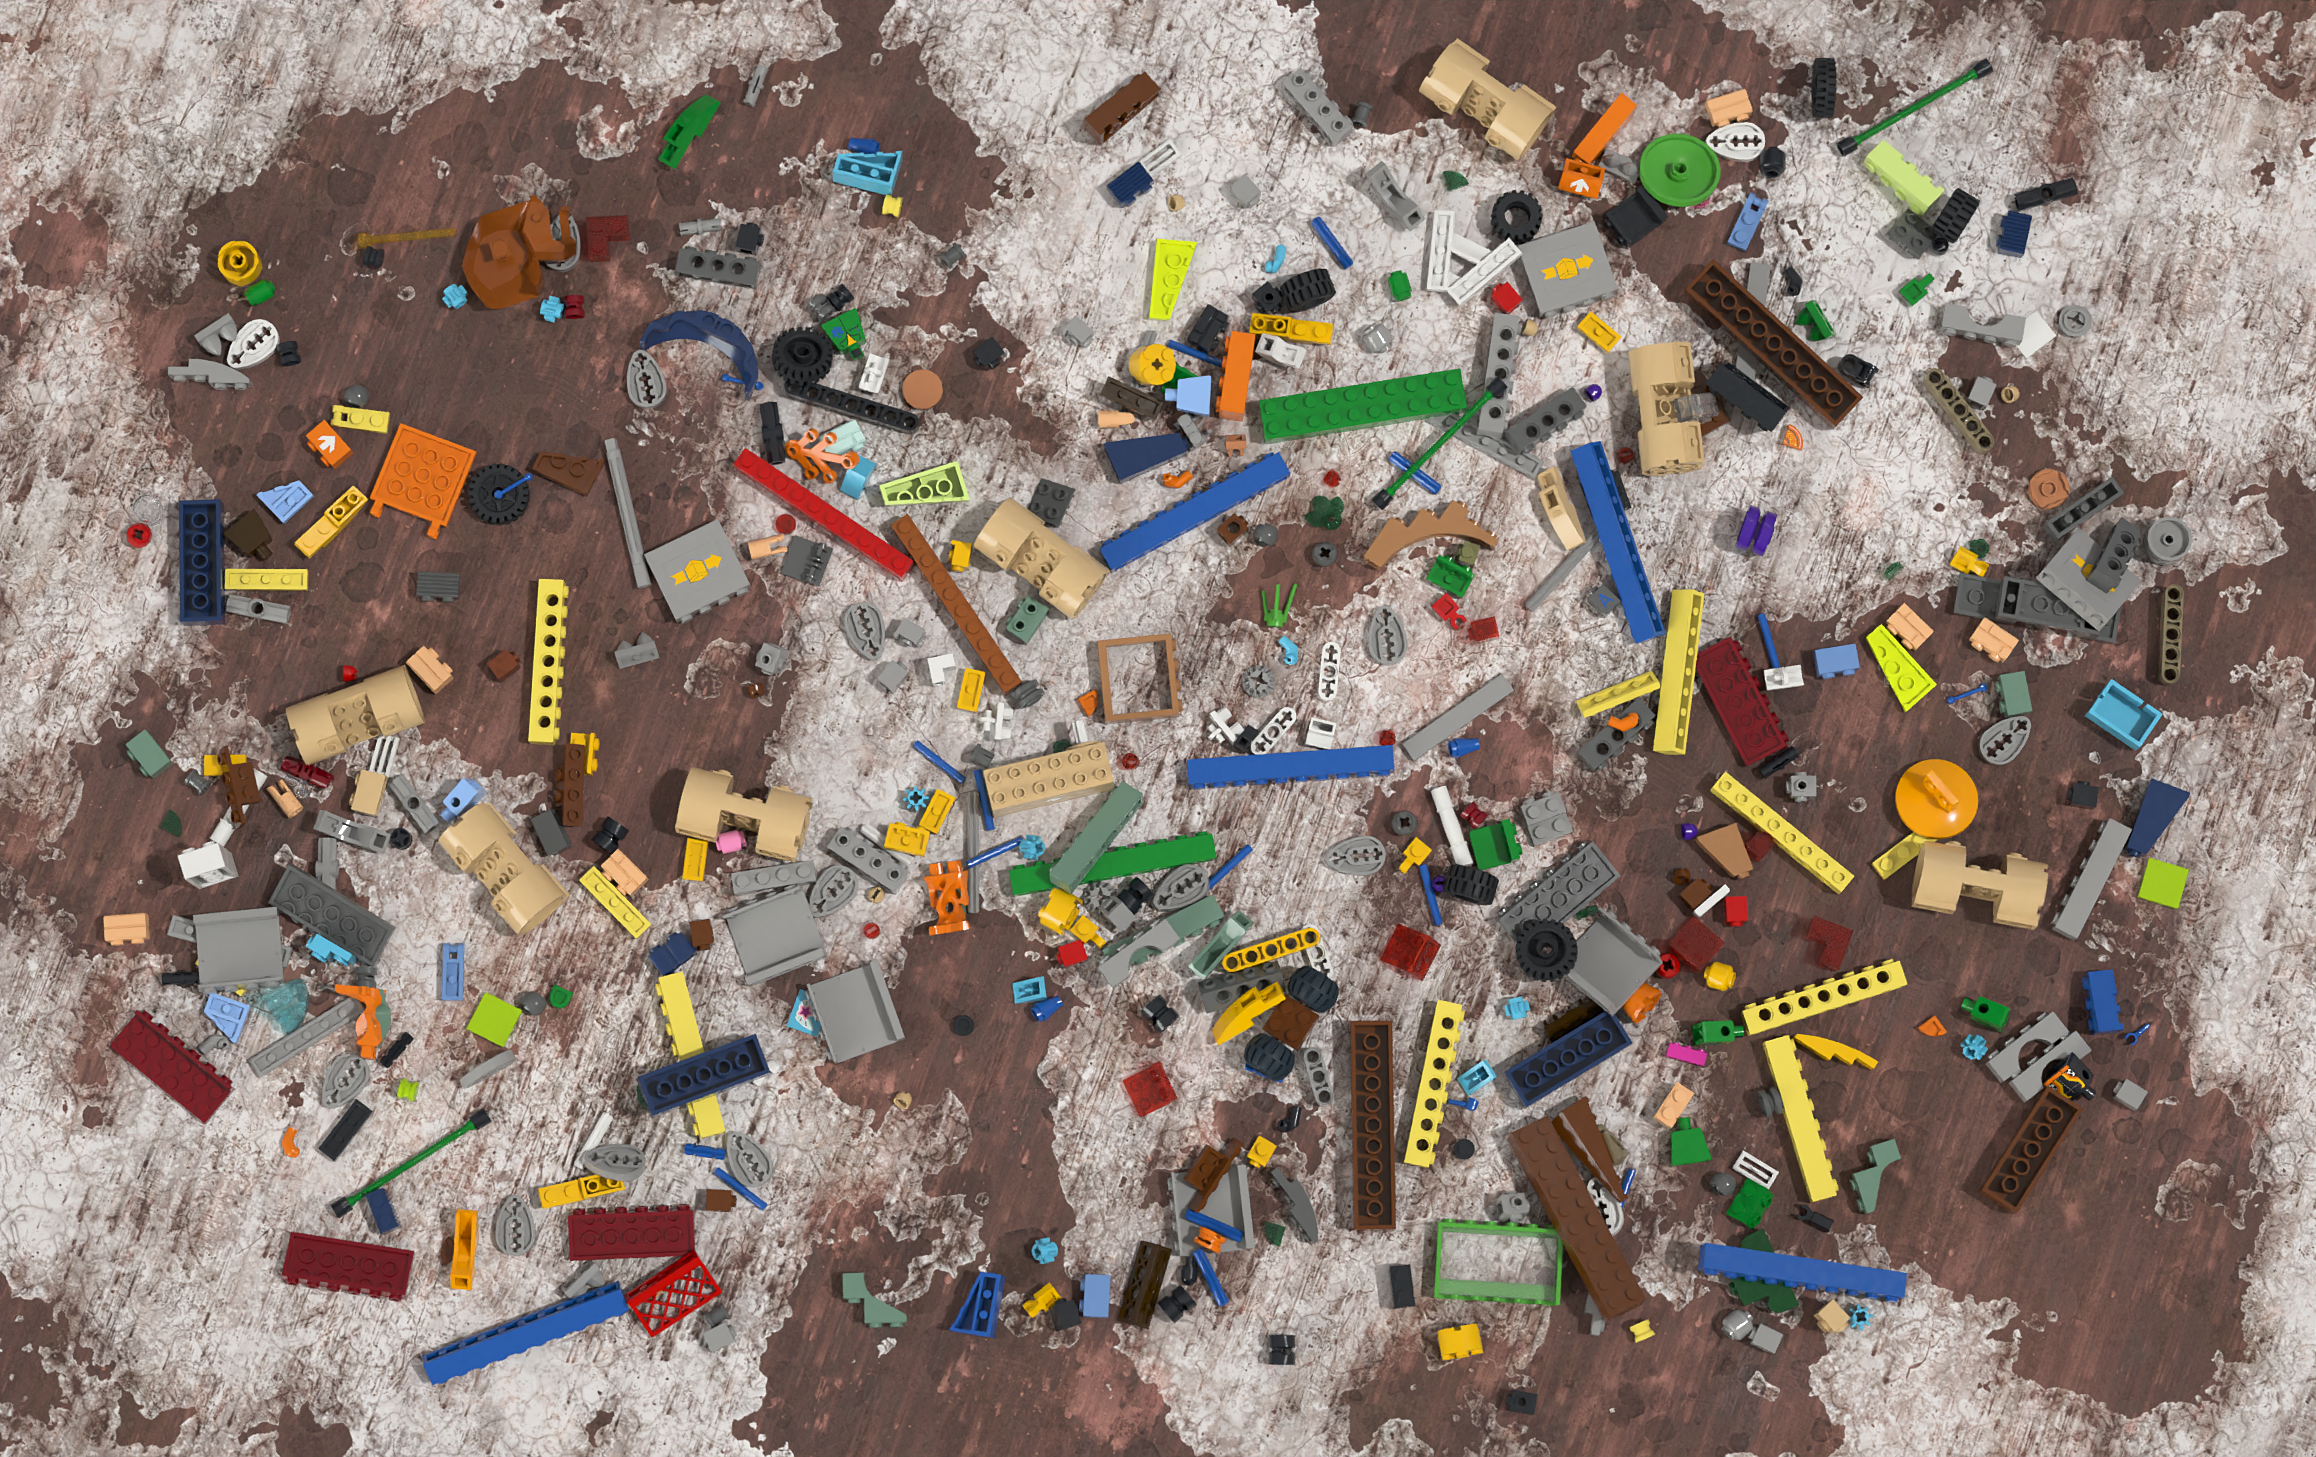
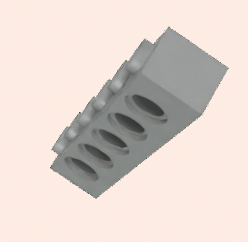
M1502 313L1494 314L1482 396L1487 390L1486 387L1496 377L1495 373L1502 372L1505 375V378L1501 380L1508 388L1502 393V398H1493L1480 408L1477 435L1501 438L1503 432H1507L1508 420H1505V413H1509L1511 401L1507 399L1508 393L1513 391L1514 381H1510L1511 374H1515L1516 362H1513V356L1518 354L1519 349L1516 335L1521 334L1522 323H1518L1519 316ZM1507 333L1511 339L1503 340L1500 335ZM1505 353L1508 358L1501 360L1497 354ZM1497 411L1500 417L1492 418L1489 412Z

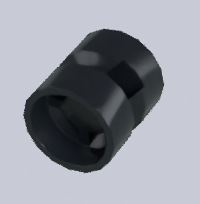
M607 816L601 824L602 830L597 831L591 841L608 853L613 854L619 847L618 842L624 840L629 830Z
M1137 876L1128 884V889H1123L1116 896L1133 915L1142 909V903L1147 904L1155 896ZM1135 891L1140 895L1138 899L1133 895Z
M1161 994L1141 1011L1148 1021H1153L1152 1026L1159 1033L1166 1030L1179 1017V1014L1172 1007H1167L1168 1002Z
M1180 1284L1171 1291V1296H1165L1158 1302V1305L1174 1324L1183 1317L1184 1311L1189 1312L1197 1305Z
M1269 1335L1268 1347L1272 1351L1268 1353V1365H1296V1353L1292 1351L1296 1347V1335Z

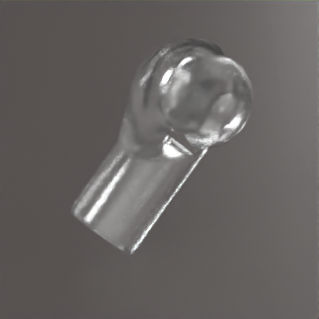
M290 774L285 776L284 782L293 787L299 799L307 800L310 797V791L304 780Z

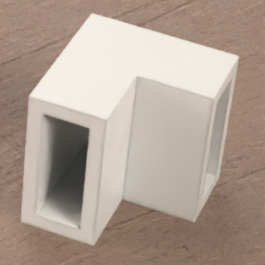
M953 653L927 658L933 687L946 685L944 672L956 670Z
M1311 718L1305 746L1320 750H1330L1337 723Z

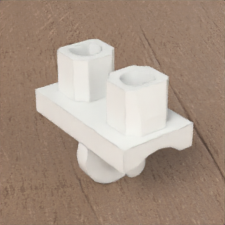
M870 353L859 389L878 395L889 359Z
M1801 665L1763 671L1767 691L1804 685Z
M1004 703L992 704V711L986 710L985 717H979V723L984 724V731H989L988 741L995 742L1011 737V728L1002 727L1003 720H1012L1013 709L1004 706Z
M1226 707L1217 712L1214 710L1210 713L1209 717L1218 727L1216 729L1213 724L1208 726L1212 733L1208 737L1210 741L1216 738L1222 743L1225 740L1221 735L1223 733L1233 746L1237 738L1244 731L1242 726L1238 722L1230 728L1225 724L1232 717V714Z

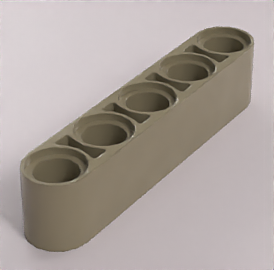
M1938 368L1930 369L1923 379L1925 387L1972 448L1979 454L1988 453L1994 445V438L1943 371ZM1929 376H1937L1939 382L1932 383L1929 379ZM1948 391L1951 394V399H1944L1941 392ZM1960 407L1964 414L1957 415L1954 412V408ZM1966 424H1974L1976 431H1969ZM1980 439H1984L1988 442L1987 448L1980 446Z
M2176 584L2168 586L2161 596L2158 681L2163 686L2173 685L2180 677L2184 592ZM2168 591L2176 592L2177 599H2171L2168 596ZM2168 611H2173L2176 614L2175 620L2168 618ZM2172 631L2175 634V640L2168 639L2166 632ZM2166 651H2171L2174 654V660L2166 658ZM2165 671L2173 674V680L2165 678Z

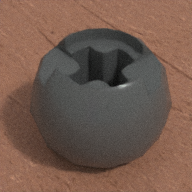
M357 384L348 386L344 391L345 403L357 409L366 406L369 401L368 390Z
M1259 524L1253 531V539L1260 546L1266 547L1268 545L1271 547L1277 542L1279 533L1277 528L1271 524Z
M1322 541L1314 546L1312 558L1317 565L1328 567L1337 560L1338 551L1332 543ZM1321 550L1329 551V558L1321 557Z
M1402 810L1393 816L1392 828L1398 835L1408 836L1415 832L1418 821L1412 812ZM1401 819L1404 821L1405 819H1408L1409 827L1405 826L1404 828H1402L1400 826L1401 822L1399 820Z
M528 991L522 996L521 1007L530 1015L538 1016L546 1008V999L537 992Z
M1719 1171L1711 1177L1710 1188L1719 1195L1722 1193L1726 1197L1735 1191L1736 1180L1727 1172L1723 1174Z

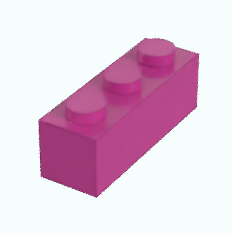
M1676 1042L1668 1044L1665 1057L1701 1067L1704 1066L1707 1053H1704L1705 1050H1693L1691 1046L1687 1045L1682 1047Z

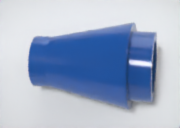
M851 137L848 148L858 153L877 154L880 149V142L875 139Z
M1453 738L1452 741H1448V750L1451 757L1459 758L1480 749L1478 738Z
M1056 995L1053 998L1035 1003L1034 1007L1031 1008V1012L1038 1022H1045L1063 1006V1003Z

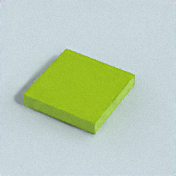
M2149 857L2137 898L2178 909L2189 869Z
M485 992L466 1029L504 1048L523 1011Z

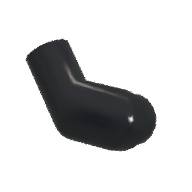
M1790 266L1784 271L1790 279L1787 292L1791 296H1797L1801 292L1803 280L1793 266Z
M1292 1106L1290 1117L1280 1120L1277 1124L1278 1129L1283 1133H1287L1297 1128L1302 1108Z

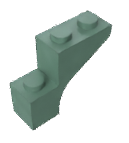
M1238 910L1188 967L1204 980L1245 936L1254 922Z
M1895 1139L1870 1146L1867 1157L1870 1164H1874V1167L1851 1175L1850 1184L1852 1190L1857 1191L1859 1199H1856L1859 1210L1864 1212V1215L1873 1212L1875 1209L1882 1171L1891 1162L1901 1159Z
M843 1273V1299H848V1303H861V1299H864L865 1324H869V1328H881L883 1323H890V1327H903V1323H907L905 1313L874 1298L868 1292L864 1273Z

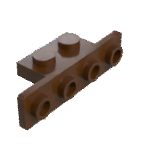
M567 743L564 745V764L556 766L553 773L555 781L553 801L555 802V807L562 808L563 826L581 827L583 822L585 745Z
M223 746L217 754V761L222 767V782L227 788L226 800L232 810L231 821L235 824L236 829H241L246 823L242 806L258 804L261 799L252 762L232 765L228 746Z
M1232 1138L1222 1154L1207 1144L1204 1146L1183 1178L1198 1189L1188 1208L1199 1213L1206 1206L1207 1199L1217 1189L1218 1182L1222 1176L1229 1171L1233 1159L1240 1154L1241 1147L1243 1146L1241 1141Z

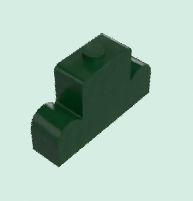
M1764 1229L1744 1237L1739 1244V1248L1775 1253ZM1737 1276L1736 1279H1730L1731 1283L1728 1284L1732 1294H1737L1742 1306H1747L1767 1297V1309L1771 1313L1779 1314L1799 1305L1792 1288L1785 1287V1283L1777 1282V1285L1765 1284V1280L1757 1279V1282L1745 1281V1277Z

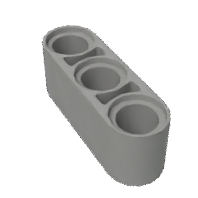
M1310 1047L1305 1051L1303 1061L1314 1099L1320 1107H1328L1333 1102L1334 1093L1321 1051L1318 1048ZM1315 1052L1318 1055V1061L1315 1063L1309 1062L1307 1059L1308 1053ZM1321 1072L1324 1075V1081L1321 1083L1315 1082L1313 1074ZM1321 1092H1327L1330 1095L1328 1102L1323 1103L1319 1100L1318 1096Z

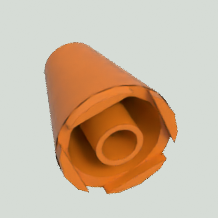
M1644 982L1621 1008L1632 1022L1638 1024L1646 1017L1644 1014L1648 1010L1652 1011L1662 995L1660 994L1661 991Z

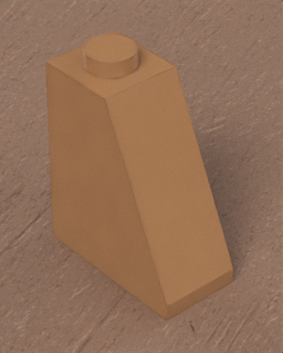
M1736 823L1698 836L1695 839L1696 843L1731 878L1737 877L1740 880L1750 876L1749 872L1753 870V866Z

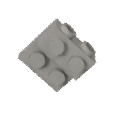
M1549 791L1542 794L1543 798L1535 801L1534 798L1523 801V806L1520 807L1534 847L1573 833L1560 793L1554 794V791Z

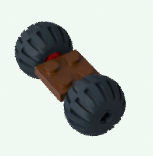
M1302 966L1297 969L1289 980L1288 992L1297 1001L1285 995L1286 999L1276 1006L1262 1028L1276 1039L1264 1033L1258 1034L1247 1043L1244 1051L1246 1063L1274 1081H1280L1291 1073L1295 1063L1294 1053L1283 1043L1298 1052L1320 1018L1315 1012L1324 1013L1331 1009L1339 995L1338 985L1329 977L1310 966Z

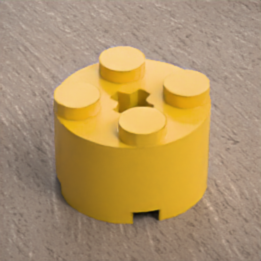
M230 241L220 249L218 254V268L232 284L238 286L250 284L257 279L262 270L261 258L254 247L248 242ZM237 261L242 262V264L237 265Z
M1161 344L1140 346L1130 356L1129 372L1139 384L1143 386L1160 385L1173 378L1176 368L1174 352Z
M1053 888L1048 897L1050 899L1049 903L1041 908L1038 917H1040L1042 925L1064 936L1063 930L1071 928L1080 912L1077 906L1078 904L1082 905L1083 900L1073 894L1070 895L1061 888Z
M1477 1324L1462 1325L1456 1328L1452 1327L1437 1331L1442 1361L1454 1359V1355H1456L1457 1359L1469 1357V1352H1471V1355L1484 1353Z

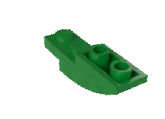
M704 95L691 104L677 118L663 139L668 143L658 160L676 169L694 136L697 135L701 138L721 102L708 95Z

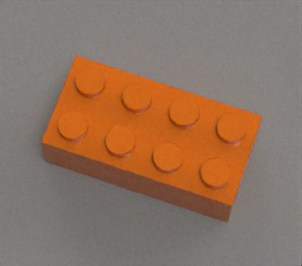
M1231 331V336H1226L1224 353H1228V356H1223L1222 373H1225V376H1220L1219 392L1222 393V396H1217L1216 412H1219L1220 419L1243 422L1256 334Z

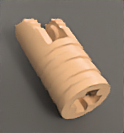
M1098 410L1099 429L1119 428V425L1134 423L1135 418L1132 413H1119V410Z
M784 534L748 542L752 560L787 552V546L770 549L769 543L785 539Z
M282 779L278 781V786L283 792L282 796L273 786L268 787V792L288 818H292L302 811L303 806Z

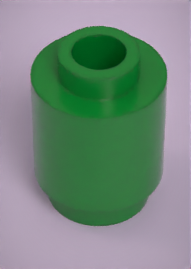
M1402 270L1390 273L1391 277L1387 280L1396 302L1411 298L1412 288L1407 273H1402Z
M264 278L248 287V290L244 293L250 304L254 306L256 304L260 305L274 297L273 292L276 289L271 280L266 281Z

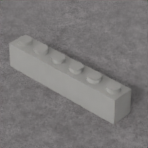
M2111 818L2106 822L2102 821L2097 830L2100 833L2097 840L2093 839L2088 848L2091 851L2088 858L2084 857L2079 866V869H2081L2079 876L2075 875L2070 884V887H2072L2070 894H2065L2061 901L2063 906L2061 912H2056L2051 923L2054 924L2052 930L2073 941L2078 938L2132 829Z

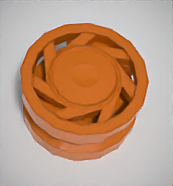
M1201 1226L1199 1229L1200 1234L1195 1237L1194 1242L1219 1254L1221 1251L1220 1247L1225 1243L1226 1238Z

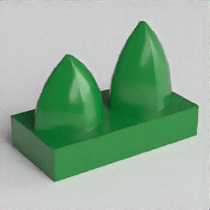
M1816 300L1807 302L1805 304L1806 307L1798 314L1795 324L1808 325L1816 322L1808 337L1812 341H1822L1836 336L1834 329Z

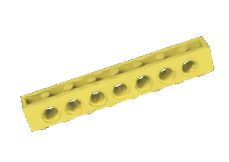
M539 579L528 739L530 744L555 745L556 740H559L560 728L556 726L557 719L560 720L561 707H558V699H562V687H559V680L563 679L564 668L560 667L561 659L565 657V646H562V638H566V626H563V618H567L568 612L564 602L565 598H568L569 586H566L564 580ZM551 597L558 598V603L555 606L548 605V600ZM550 617L557 618V623L554 626L547 625V620ZM549 637H554L556 639L555 644L550 647L546 646L545 641ZM546 658H554L552 666H544ZM545 678L553 679V684L550 687L543 686ZM543 699H552L551 705L549 707H542L541 702ZM549 718L550 725L542 728L540 726L541 720Z
M1727 772L1720 777L1710 790L1838 895L1853 879V874Z
M1893 959L1882 962V966L1875 969L1872 965L1863 968L1862 973L1856 975L1853 971L1842 975L1843 979L1837 981L1834 978L1822 981V986L1815 987V984L1803 987L1804 991L1796 993L1793 990L1784 993V998L1776 1000V997H1771L1763 1000L1764 1004L1759 1006L1756 1003L1744 1006L1745 1010L1740 1012L1747 1035L1751 1036L1907 985V981L1900 961L1894 962ZM1881 972L1886 975V983H1880L1877 980L1878 973ZM1858 979H1864L1867 982L1866 989L1858 987ZM1839 985L1847 987V995L1842 996L1838 993ZM1820 991L1827 993L1828 1000L1826 1002L1819 1000L1818 993ZM1803 997L1808 1000L1809 1005L1807 1008L1799 1006V998ZM1780 1004H1786L1789 1007L1788 1014L1780 1013ZM1761 1010H1766L1769 1013L1767 1021L1760 1019L1759 1012Z
M1437 1000L1403 1164L1428 1169L1429 1164L1433 1165L1436 1153L1432 1152L1433 1144H1438L1440 1132H1436L1437 1125L1442 1124L1444 1112L1440 1111L1442 1103L1446 1104L1448 1092L1445 1091L1446 1083L1450 1084L1452 1071H1449L1450 1063L1455 1062L1457 1052L1453 1050L1454 1043L1459 1042L1461 1031L1457 1030L1458 1023H1463L1465 1011L1461 1010V1004ZM1443 1019H1450L1453 1022V1027L1445 1029L1442 1026ZM1446 1039L1449 1047L1444 1050L1440 1049L1437 1044L1438 1040ZM1434 1060H1443L1445 1067L1441 1070L1436 1069L1433 1065ZM1437 1079L1441 1084L1438 1090L1431 1089L1429 1086L1430 1080ZM1429 1099L1436 1102V1109L1428 1110L1425 1107V1101ZM1429 1120L1432 1123V1129L1429 1131L1423 1130L1421 1128V1121ZM1419 1140H1424L1428 1144V1149L1420 1151L1416 1143Z

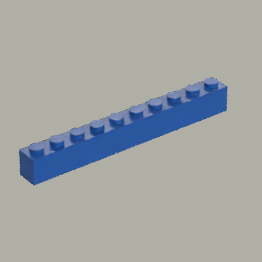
M1601 441L1590 442L1571 450L1572 460L1577 468L1579 481L1583 486L1585 499L1589 504L1592 520L1596 525L1598 537L1602 543L1605 558L1609 563L1612 572L1611 576L1615 581L1618 597L1622 602L1624 614L1628 620L1631 636L1635 644L1647 642L1665 635L1666 633Z
M1271 452L1262 458L1263 461L1257 464L1256 462L1248 464L1241 473L1238 474L1236 471L1228 475V480L1222 483L1217 481L1209 486V490L1203 493L1198 491L1191 496L1192 499L1184 502L1182 500L1173 505L1174 509L1168 512L1166 510L1159 512L1152 521L1145 520L1137 525V529L1133 531L1128 529L1119 535L1120 538L1114 541L1110 539L1102 543V547L1099 549L1100 554L1109 570H1111L1110 572L1113 573L1289 478L1291 473L1280 453L1274 454Z
M1393 745L1187 760L1188 785L1193 787V790L1205 789V786L1214 785V788H1225L1226 784H1234V787L1247 786L1246 783L1255 782V785H1266L1267 781H1275V784L1288 783L1287 780L1296 779V782H1307L1308 778H1316V781L1329 780V777L1337 776L1338 780L1349 779V775H1357V778H1368L1370 774L1377 773L1379 777L1390 776V773L1395 770Z
M1711 1243L1700 1245L1698 1270L1704 1271L1705 1275L1716 1276L1717 1273L1724 1274L1725 1278L1736 1279L1737 1276L1745 1277L1744 1280L1750 1282H1757V1279L1765 1280V1284L1777 1285V1282L1785 1283V1287L1797 1288V1285L1805 1286V1289L1810 1291H1817L1820 1288L1825 1289V1292L1830 1294H1837L1840 1291L1845 1292V1295L1850 1297H1857L1860 1294L1865 1295L1866 1299L1877 1300L1880 1297L1885 1298L1886 1302L1897 1303L1898 1300L1905 1298L1907 1273Z
M618 1280L422 1355L423 1366L432 1385L442 1384L455 1376H464L476 1368L482 1369L492 1362L503 1361L508 1356L524 1353L527 1349L534 1346H542L547 1341L555 1338L561 1339L568 1333L582 1331L589 1325L600 1324L610 1317L621 1316L626 1311H629L628 1303Z

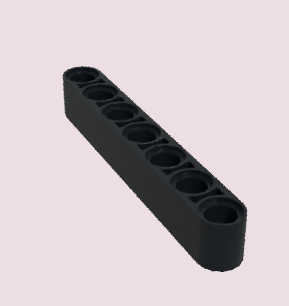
M790 379L784 383L785 392L792 399L909 435L915 434L919 430L918 417L911 412L817 383L815 384L814 382H812V385H807L804 382L803 386H799V389L795 392L788 390L791 385ZM810 390H817L819 392L815 398L808 396ZM833 395L838 400L836 403L830 404L827 402L828 397ZM849 402L857 403V407L854 410H849L846 406ZM868 408H875L877 410L876 414L873 416L867 415L866 410ZM890 413L895 414L896 419L893 422H888L885 420L886 415ZM911 419L916 422L912 428L905 426L907 420Z

